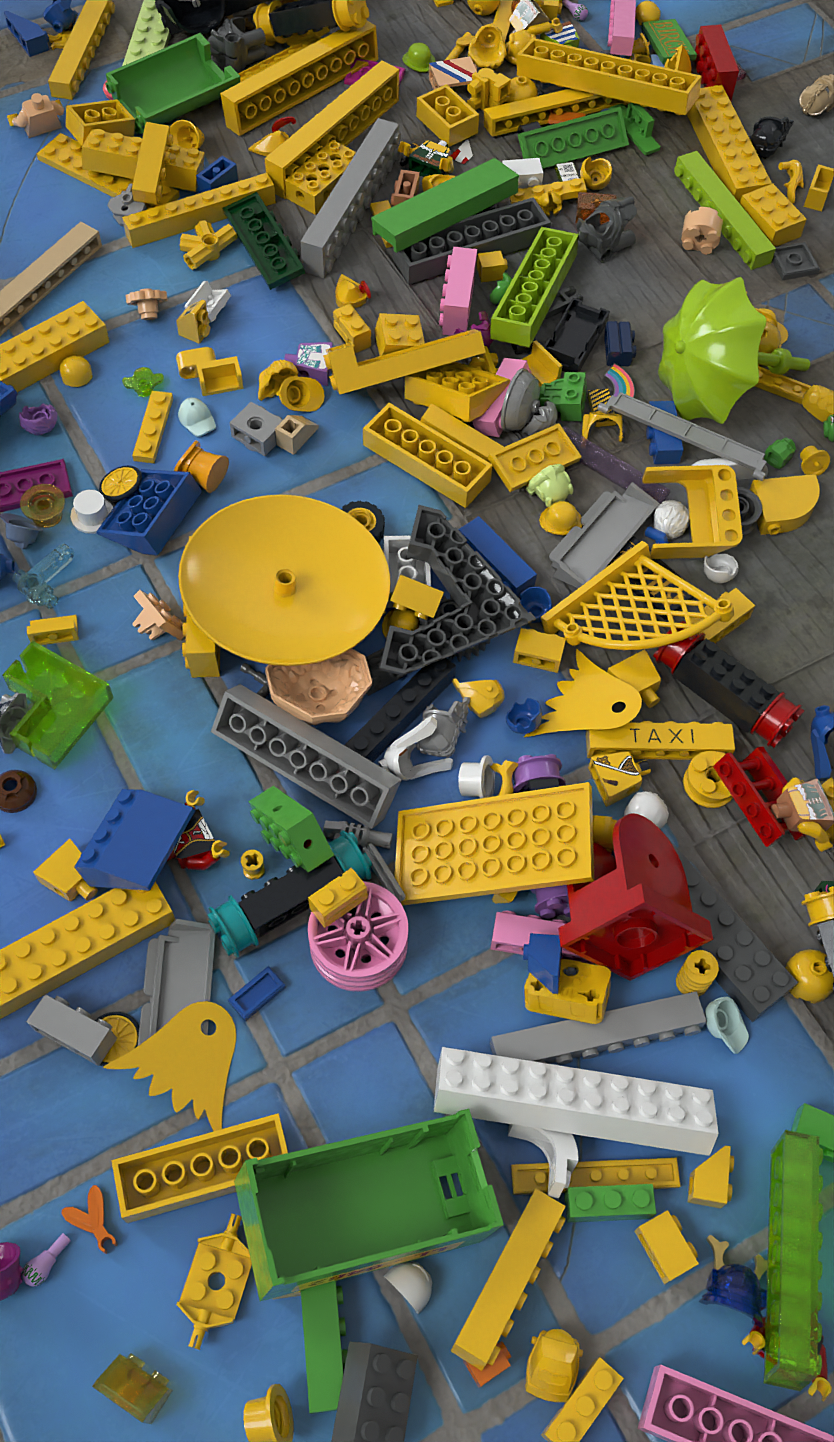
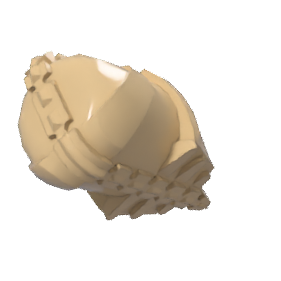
M833 74L819 77L813 85L808 86L801 93L799 103L803 114L817 116L824 111L829 112L834 108Z

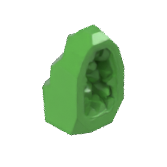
M789 438L776 440L766 449L764 453L765 461L774 468H783L795 453V443Z

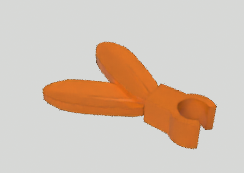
M93 1185L88 1193L89 1214L74 1207L62 1209L61 1213L67 1222L94 1234L98 1241V1247L103 1253L107 1254L108 1252L103 1248L106 1240L111 1239L114 1246L118 1245L117 1240L103 1226L104 1199L97 1185Z

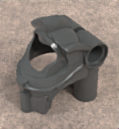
M243 16L234 17L231 20L225 19L222 27H219L217 32L214 29L211 30V36L207 41L210 43L212 60L219 68L224 69L230 65L237 73H240L245 69V66L266 58L265 49L261 45L266 42L264 31L258 28L246 32L245 18Z
M633 196L603 201L587 219L582 220L579 218L577 221L579 241L601 263L609 261L615 252L627 248L636 242V237L632 230L624 231L627 223L637 214ZM600 213H605L610 220L600 225Z

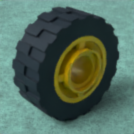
M352 501L347 505L345 504L341 510L354 517L366 527L379 544L381 538H383L385 517L382 515V511L376 505H372L367 501Z

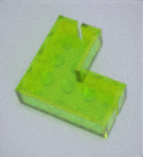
M32 640L19 655L27 672H24L20 661L15 660L2 675L9 690L14 693H25L26 700L34 704L9 734L17 748L32 757L36 756L37 760L55 770L114 697L109 683Z

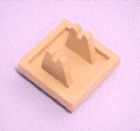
M141 590L134 595V598L143 607V610L133 622V626L136 628L141 625L138 629L140 634L144 632L149 634L152 631L149 635L151 640L156 639L165 632L179 640L184 638L182 621L177 616H172L169 613L171 608L163 600L159 601L152 593L146 594Z

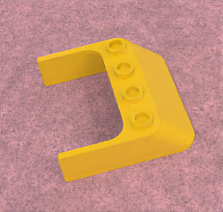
M730 466L646 467L642 478L644 484L679 483L686 488L692 543L653 544L650 551L651 559L705 558V556L710 557L740 544L743 534L736 474Z

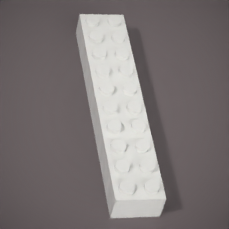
M442 1047L437 1068L434 1112L454 1115L458 1111L469 1109L472 1118L708 1156H710L719 1134L713 1090L453 1048Z

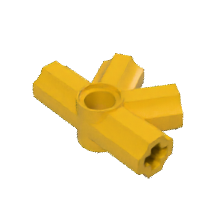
M203 220L199 221L195 226L197 236L182 233L179 246L180 251L187 252L183 255L187 266L194 270L207 260L213 261L218 259L220 251L237 239V233L229 224L214 233L211 223Z

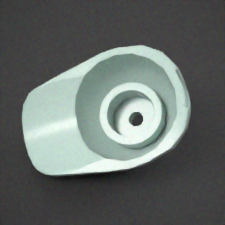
M187 398L182 402L178 412L179 420L194 436L200 437L216 429L211 412L204 402L197 398Z
M721 997L709 1003L704 1013L709 1032L714 1037L722 1039L734 1054H738L747 1044L749 1034L736 1003L729 997Z

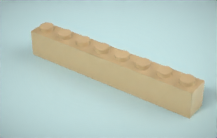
M79 222L0 291V336L102 247L99 231L83 222Z

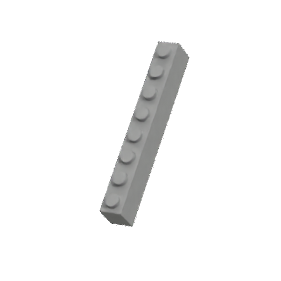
M696 991L605 1011L602 1022L598 1024L569 1019L491 1037L490 1047L492 1055L547 1064L557 1062V1065H564L572 1062L573 1058L583 1056V1059H591L598 1056V1052L608 1050L609 1053H617L629 1045L639 1048L650 1044L651 1040L659 1039L660 1042H666L674 1039L675 1035L685 1033V1036L696 1035L701 1032L700 1029L703 1028L707 1021Z

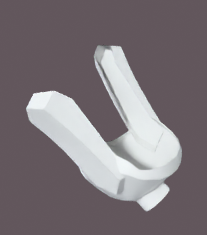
M430 716L414 729L395 740L387 748L384 759L380 760L378 764L383 769L391 771L400 779L407 781L431 773L451 770L453 759L445 758L416 766L412 765L410 754L416 747L415 743L432 735L437 727V720Z

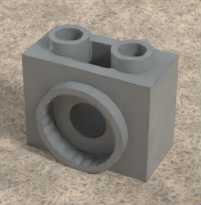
M250 402L230 422L231 437L243 443L247 449L266 456L276 446L275 428L283 419L268 412L264 407Z

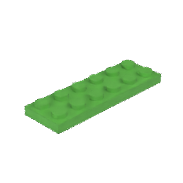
M621 107L518 134L523 159L540 158L542 169L629 145Z

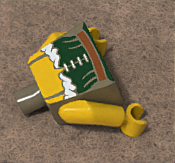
M520 0L509 19V22L515 28L512 33L518 30H527L537 36L549 32L551 29L555 33H560L563 27L559 18H554L549 23L550 19L541 9L544 5L543 0Z

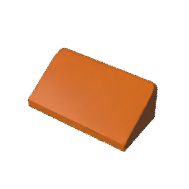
M550 110L548 124L553 125L586 115L584 113L563 111L561 115H556L553 110Z

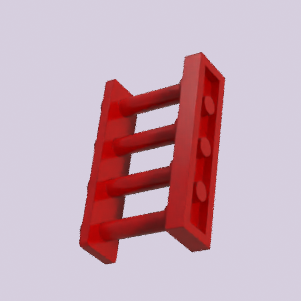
M763 746L757 747L742 762H738L730 752L726 753L714 764L713 768L766 847L774 844L785 834V831H789L795 841L806 836L800 833V831H790L784 818H781L783 822L778 823L771 812V806L777 804V799L788 782ZM748 770L755 781L751 782L744 771ZM762 790L769 801L764 802L758 791Z

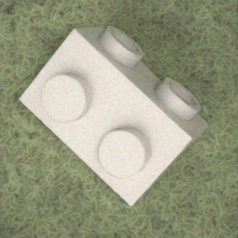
M203 281L185 304V309L200 300H205L210 323L216 319L220 310L226 306V302L231 297L228 289L212 290L208 281Z

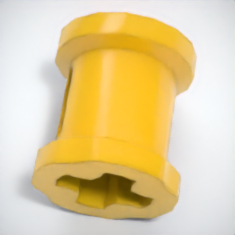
M248 850L241 856L244 876L250 880L260 879L265 873L264 859L259 851Z

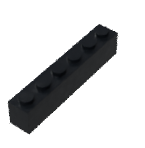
M444 658L422 667L344 746L374 762L427 706L452 683V680L455 679L456 665L449 659Z

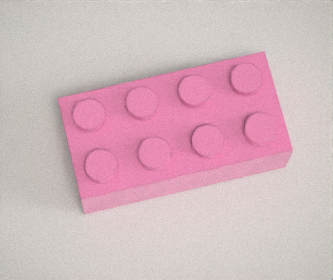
M453 247L452 255H448L447 267L450 269H446L445 282L448 283L443 284L442 296L445 299L441 298L440 311H444L440 313L439 326H443L442 335H454L458 328L467 331L475 282L477 249Z

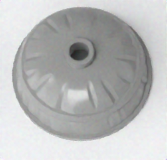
M519 369L507 389L501 412V428L503 431L522 430L531 421L534 413L538 411L540 401H538L540 394L539 382L527 369Z

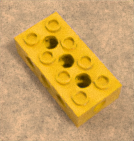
M331 140L285 179L286 199L314 215L319 213L356 152L335 140Z

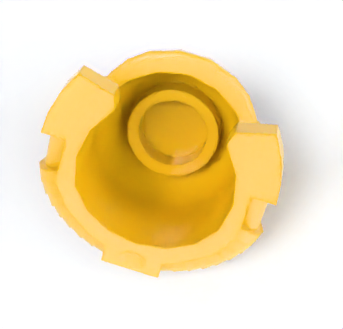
M518 30L515 33H511L509 41L505 44L507 49L505 59L517 67V54L536 36L527 30Z

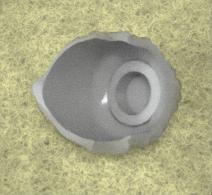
M544 402V406L538 408L531 421L522 429V433L533 435L555 425L557 409L554 403Z

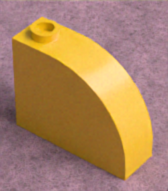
M816 474L752 481L749 490L757 495L762 504V513L757 522L760 535H776L793 531L807 522L819 498L820 488Z

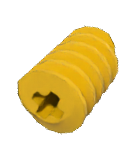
M705 950L692 952L677 973L675 981L678 990L682 994L697 991L698 997L703 995L717 977L719 967L716 958Z

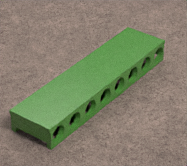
M493 158L371 217L373 234L375 236L379 234L394 246V251L397 253L518 193L519 175L496 158Z

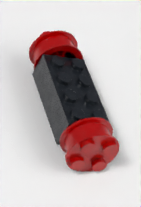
M676 628L677 632L683 630L682 628ZM671 629L666 634H672ZM703 632L679 642L660 646L653 655L657 663L663 662L672 669L671 674H673L672 676L747 733L750 732L752 735L757 733L768 742V747L772 746L775 748L782 738H785L793 729L792 724L794 721L796 722L805 711L802 709L801 704L796 706L786 699V693L778 692L771 684L763 681L752 670L747 669L733 656L720 649L717 644L709 641L707 638L705 639L706 634Z

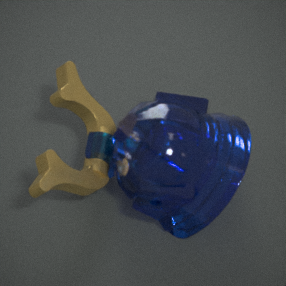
M709 1235L706 1240L713 1250L714 1268L708 1277L705 1289L708 1292L701 1296L702 1298L698 1302L705 1305L717 1304L739 1311L750 1317L753 1325L762 1328L763 1316L761 1311L766 1308L767 1290L761 1288L759 1280L766 1270L776 1267L777 1262L764 1260L758 1254L754 1257V1272L740 1264L725 1265L723 1263V1254L729 1243L727 1241L719 1242L715 1237Z

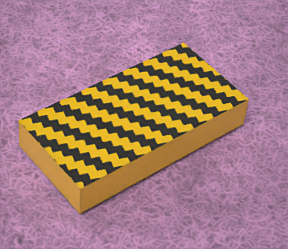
M609 389L588 390L591 412H601L597 410L600 402L604 404L608 402L611 397ZM602 418L596 420L594 424L595 427L616 425V422L609 418Z

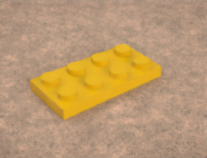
M558 423L489 453L488 460L509 492L528 485L529 481L546 467L562 464L565 468L579 462L582 456Z

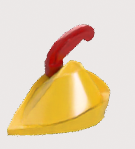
M290 116L277 120L272 126V133L254 143L248 150L267 157L268 154L272 153L289 138L285 132L279 129L290 122L295 124L296 119Z
M343 274L340 275L335 290L338 307L351 304L355 309L364 305L367 297L371 299V292L365 281H361L359 284Z

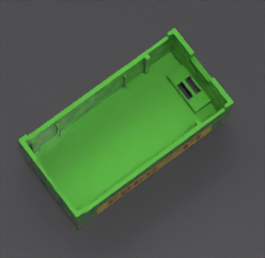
M465 1109L458 1111L454 1115L258 1160L253 1158L245 1160L234 1180L259 1300L272 1299L480 1243L504 1225L493 1187L492 1185L488 1186L478 1154V1149L481 1146L470 1110ZM455 1173L458 1175L463 1195L458 1197L451 1174ZM443 1176L447 1178L452 1198L446 1200L440 1182V1177Z

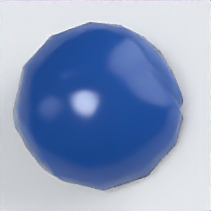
M536 586L529 587L521 592L520 604L528 613L531 612L536 618L535 621L530 623L542 622L541 616L552 609V600L548 591Z
M527 698L524 704L515 702L512 709L507 712L506 723L515 733L525 734L533 732L541 724L542 708L539 702L532 698Z

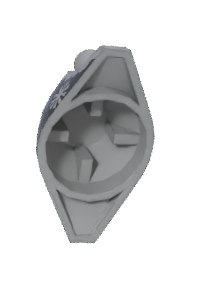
M15 693L12 697L4 694L1 697L0 746L5 754H12L28 726L29 711L25 693Z

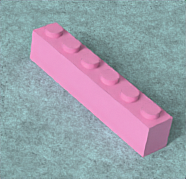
M611 0L607 44L610 47V54L632 55L635 35L636 0Z

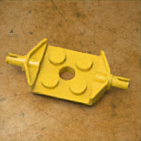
M231 1213L227 1229L224 1233L198 1238V1246L180 1300L176 1304L194 1324V1330L188 1345L191 1348L201 1349L205 1332H208L209 1329L233 1324L252 1266L249 1250L238 1239L239 1236L237 1235L242 1216L237 1215L236 1217V1214ZM216 1273L223 1274L225 1277L224 1286L219 1290H212L209 1286L211 1276Z

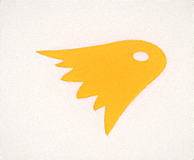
M576 649V661L579 670L569 669L574 681L557 682L559 690L564 695L551 698L545 702L546 705L556 711L543 715L542 719L549 721L541 724L538 729L527 733L524 737L558 731L618 728L629 723L637 716L642 705L641 696L633 686L599 668L581 651ZM624 702L626 707L622 712L615 713L612 711L613 704Z
M208 1001L196 1002L178 1012L166 1025L142 1044L103 1066V1068L132 1069L139 1067L133 1079H142L153 1074L149 1087V1096L165 1093L172 1088V1104L176 1113L193 1100L196 1119H199L205 1110L212 1130H221L227 1076L236 1043L235 1024L230 1014L222 1006ZM204 1020H212L215 1023L216 1031L214 1034L205 1035L201 1031V1024Z

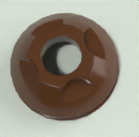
M9 770L0 774V810L7 813H17L28 808L37 795V786L33 778L22 770ZM9 780L18 782L17 787L12 791L4 790V784Z

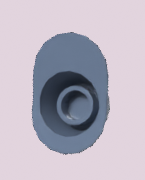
M11 513L0 514V518L5 522L6 538L13 541L21 549H26L28 544H34L39 531H43V529L25 517Z

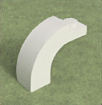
M509 1124L508 1136L532 1142L543 1151L549 1163L548 1196L559 1198L563 1189L569 1187L571 1174L578 1163V1149L573 1135Z

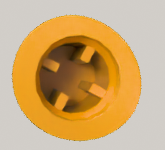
M195 440L180 458L174 471L190 472L196 483L202 486L208 493H212L224 479L228 470L229 459L227 456L204 451L200 446V442Z

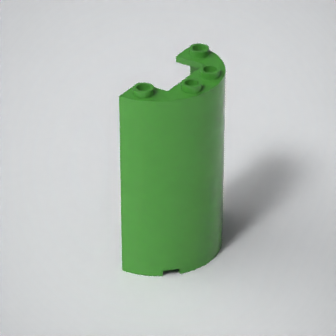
M201 33L106 73V88L108 92L112 94L114 100L118 99L135 118L134 131L139 134L144 133L146 122L165 124L220 99V93L240 83V75L230 65L225 67L223 72L211 59L210 43Z

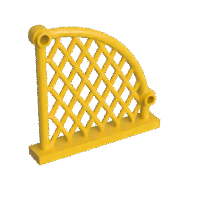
M641 541L542 615L541 621L546 634H555L560 630L564 633L566 642L572 646L582 642L606 649L641 650L682 641L709 628L717 621L728 622L734 616V607L728 599L717 601L651 560L648 544ZM645 566L658 575L644 574L642 567ZM629 578L640 579L642 585L630 584ZM662 578L679 588L664 587ZM645 579L657 580L658 586H647ZM615 588L627 589L628 595H617ZM632 590H643L645 597L633 596ZM649 591L660 592L662 598L650 597ZM682 591H685L699 601L684 600ZM666 592L677 593L679 599H667ZM602 598L613 599L614 606L603 605ZM618 600L630 601L631 607L620 606ZM635 601L647 602L648 609L637 608ZM652 602L663 603L665 610L654 609ZM669 604L681 605L682 611H671ZM703 604L714 609V613L708 616ZM686 605L698 606L700 613L688 612ZM588 609L599 610L601 616L589 615ZM605 610L616 611L618 618L606 617ZM622 612H633L634 619L623 618ZM638 613L650 614L652 621L640 620ZM655 614L667 615L669 622L657 621ZM673 616L684 617L686 624L674 623ZM690 617L703 618L704 620L692 624ZM575 619L586 620L587 627L579 626L575 623ZM591 621H602L604 628L592 627ZM608 622L619 623L621 630L609 629ZM625 624H636L638 631L626 630ZM642 625L653 626L655 633L643 632ZM659 627H670L672 634L660 633ZM676 628H682L683 630L677 632ZM594 633H604L606 639L595 637ZM611 634L622 635L623 641L612 640ZM628 636H637L640 640L629 641Z

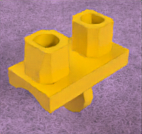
M484 346L486 353L473 357L469 366L496 374L499 369L495 368L498 364L497 353H489L487 346Z

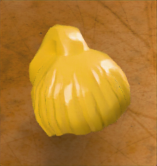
M281 359L270 364L259 375L258 399L262 401L267 397H273L279 391L286 378L298 377L296 366L290 361Z

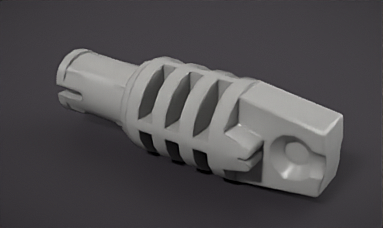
M325 821L323 834L326 838L334 840L340 837L342 830L347 833L352 831L361 847H365L369 843L387 849L391 847L393 833L371 830L367 826H362V824L355 825L352 822L349 824L347 821Z

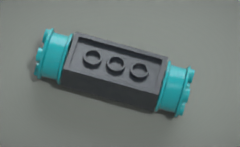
M342 830L340 837L328 843L334 856L310 872H307L301 866L297 868L294 865L286 871L287 874L279 879L274 877L264 884V888L259 891L251 890L244 894L239 905L230 895L228 896V901L215 909L209 907L210 913L207 914L208 922L215 934L220 932L221 944L227 955L233 954L238 958L240 951L252 944L258 946V939L308 910L310 908L308 897L338 876L341 877L350 868L357 873L361 880L371 879L369 867L372 866V862L366 853L362 854L357 846L359 842L352 831L347 833Z

